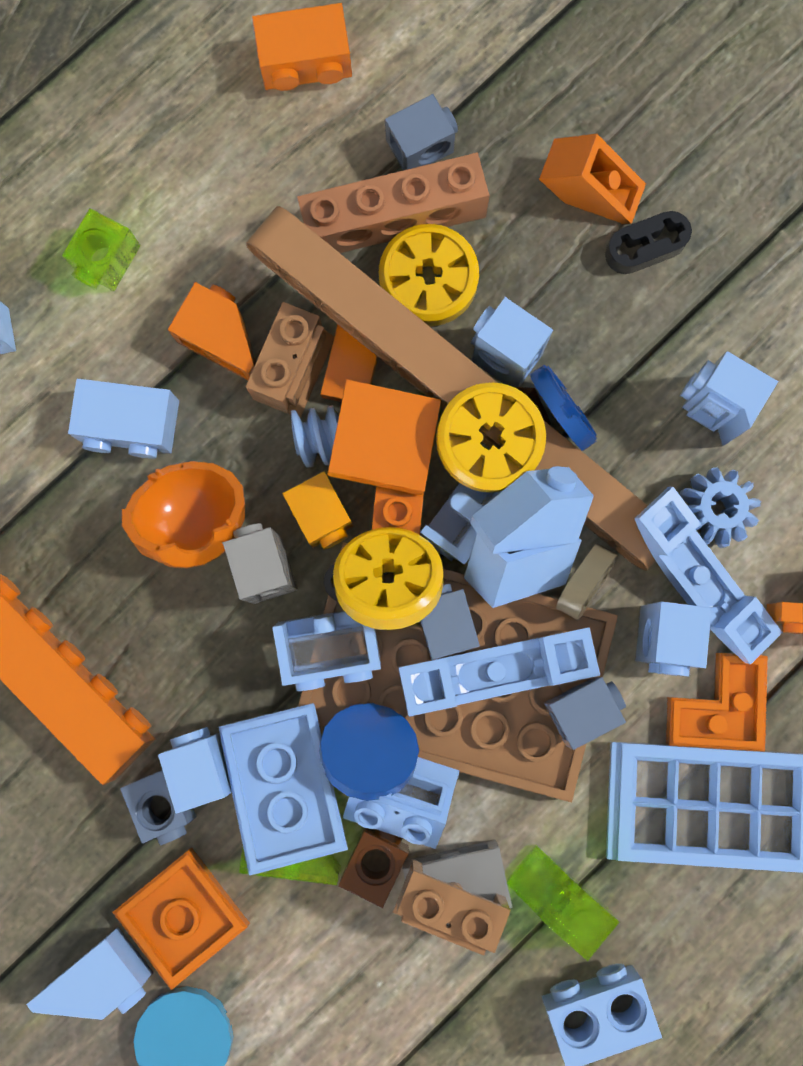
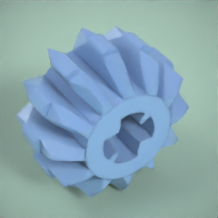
M712 468L708 470L706 478L696 474L690 479L693 489L685 488L680 491L679 495L685 502L690 504L687 506L701 523L695 530H701L700 536L707 545L713 539L719 548L729 546L731 538L737 542L743 541L747 538L745 527H754L758 524L759 520L748 510L759 507L761 501L756 498L748 499L746 495L747 492L752 490L754 483L748 481L740 486L737 485L738 471L731 470L723 478L719 468ZM720 500L726 509L716 516L711 507Z

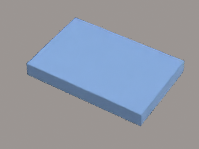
M314 703L219 727L249 876L348 850L334 786L331 785L326 777L325 769L322 766V762H320L319 748L322 734Z

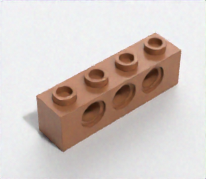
M477 152L297 196L303 223L335 250L343 253L391 241L403 230L420 224H437L449 227L486 218L490 195Z

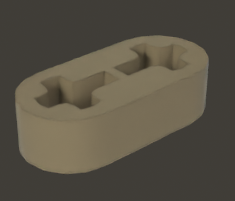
M598 543L595 544L570 578L558 600L556 609L579 620L608 578L618 558V554Z

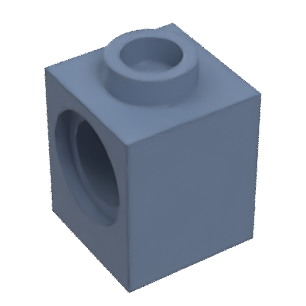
M434 94L385 119L386 141L403 170L432 164L454 153L455 133L458 132L456 120L448 107L441 108Z
M450 584L443 585L442 594L436 607L420 621L431 660L480 647L464 589L453 592Z
M592 677L544 702L565 745L572 750L626 723L620 711L626 708L624 699L616 685L612 681L606 684L603 677Z
M163 770L120 788L141 843L157 838L159 845L171 842L187 834L184 825H187L197 817L193 808L175 813ZM155 795L163 796L169 801L171 805L169 819H160L152 812L151 801Z

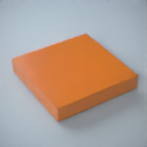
M347 379L327 476L423 495L441 400Z
M192 847L112 912L171 990L244 931L250 924Z

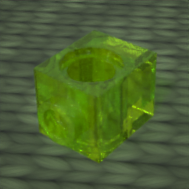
M89 208L62 256L74 269L72 276L93 289H97L99 284L115 291L141 245L129 228ZM109 248L107 255L103 259L91 261L93 254L97 250Z

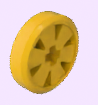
M420 224L407 228L388 243L381 256L379 285L429 327L443 325L458 318L470 306L477 291L479 264L476 254L463 236L448 227L437 224ZM423 267H433L434 274H441V277H435L434 284H425L423 277L416 276V274H423Z
M481 383L466 388L449 402L438 423L436 444L442 464L456 481L476 491L500 492L526 471H532L537 468L545 450L546 430L540 411L526 394L502 383ZM484 426L489 431L492 426H495L501 431L498 440L503 445L500 449L492 445L487 450L480 444L484 437L479 432L481 427Z
M385 527L364 532L347 543L336 559L333 579L337 600L348 616L364 626L380 630H395L411 626L430 614L439 602L443 590L441 558L428 540L410 530ZM394 572V582L383 583V573Z

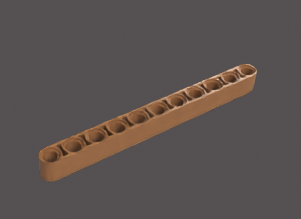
M276 206L246 242L247 248L264 265L426 397L440 399V408L442 410H445L449 402L466 388L481 383H498L286 209ZM544 421L546 445L542 459L535 470L550 469L555 466L569 467L594 495L584 525L629 562L642 570L648 571L656 560L644 542L634 519L648 505ZM483 426L479 429V432L484 436L482 442L489 448L494 445L497 449L502 447L503 444L498 440L501 433L498 428L492 426L488 431Z

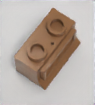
M282 302L246 385V389L253 400L291 415V410H296L301 418L334 341V336L322 327L320 316Z
M413 859L392 913L402 916L401 922L484 956L486 950L495 953L511 910L506 897L496 893L493 902L463 890L459 883L451 882L448 884L424 874L422 863Z

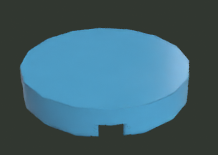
M189 986L175 988L173 991L166 992L155 998L137 1023L133 1042L138 1065L225 1066L230 1056L234 1035L232 1024L230 1026V1020L226 1015L227 1011L221 1001L206 990Z

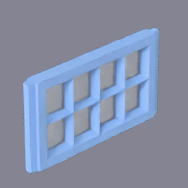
M610 742L606 858L630 862L803 873V753Z

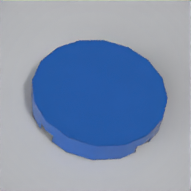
M543 365L530 373L531 380L544 402L580 450L584 451L597 442V434L581 408L575 404L567 393V388L549 366Z
M374 703L352 705L336 713L325 726L319 748L320 762H322L325 775L331 785L346 796L364 801L379 800L380 796H387L392 793V796L401 791L414 774L419 754L416 733L406 718L389 707Z

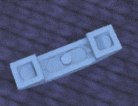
M667 487L634 518L649 551L677 592L688 605L712 608L710 630L742 661L752 664L783 633L757 597L744 595L695 530L701 523L674 487Z
M590 627L398 667L408 717L535 688L600 676Z

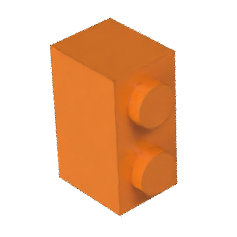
M342 3L252 16L259 65L265 90L288 91L296 88L298 85L316 82L334 84L343 78L352 77L350 50Z

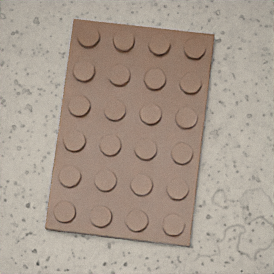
M343 542L341 550L347 543ZM443 569V585L450 584L453 592L464 589L480 647L445 657L590 627L600 676L596 677H603L618 615L588 607L580 619L576 620L556 609L559 599L540 594L492 608L464 579L465 574ZM388 572L387 575L383 576V583L394 582V572ZM328 595L324 614L344 611L339 602ZM419 621L401 629H375L381 669L372 671L373 678L353 683H344L343 676L324 679L325 686L302 691L298 707L312 703L315 704L322 735L325 726L336 713L356 704H378L389 707L406 718L416 733L419 747L418 757L459 770L461 773L572 803L586 744L575 750L568 748L559 734L544 702L590 678L535 688L408 717L398 667L431 661L422 625ZM363 631L316 639L310 663L366 654Z

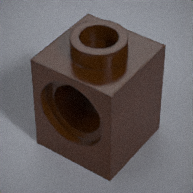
M364 827L344 869L338 887L383 908L409 854V845L401 842L403 839L401 837ZM373 849L381 850L388 855L390 864L383 871L373 872L363 863L365 853Z

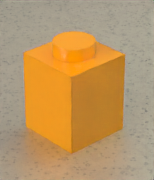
M325 471L282 493L312 548L321 544L323 550L348 538L346 530L352 528L353 524Z

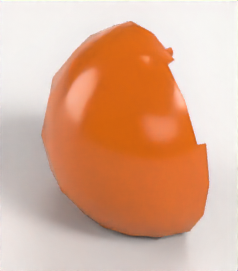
M195 461L168 465L162 469H156L154 473L147 476L148 480L132 494L126 508L122 509V527L140 553L172 568L187 569L202 566L219 558L225 553L223 542L235 539L233 532L241 528L245 520L243 486L235 475L214 463Z

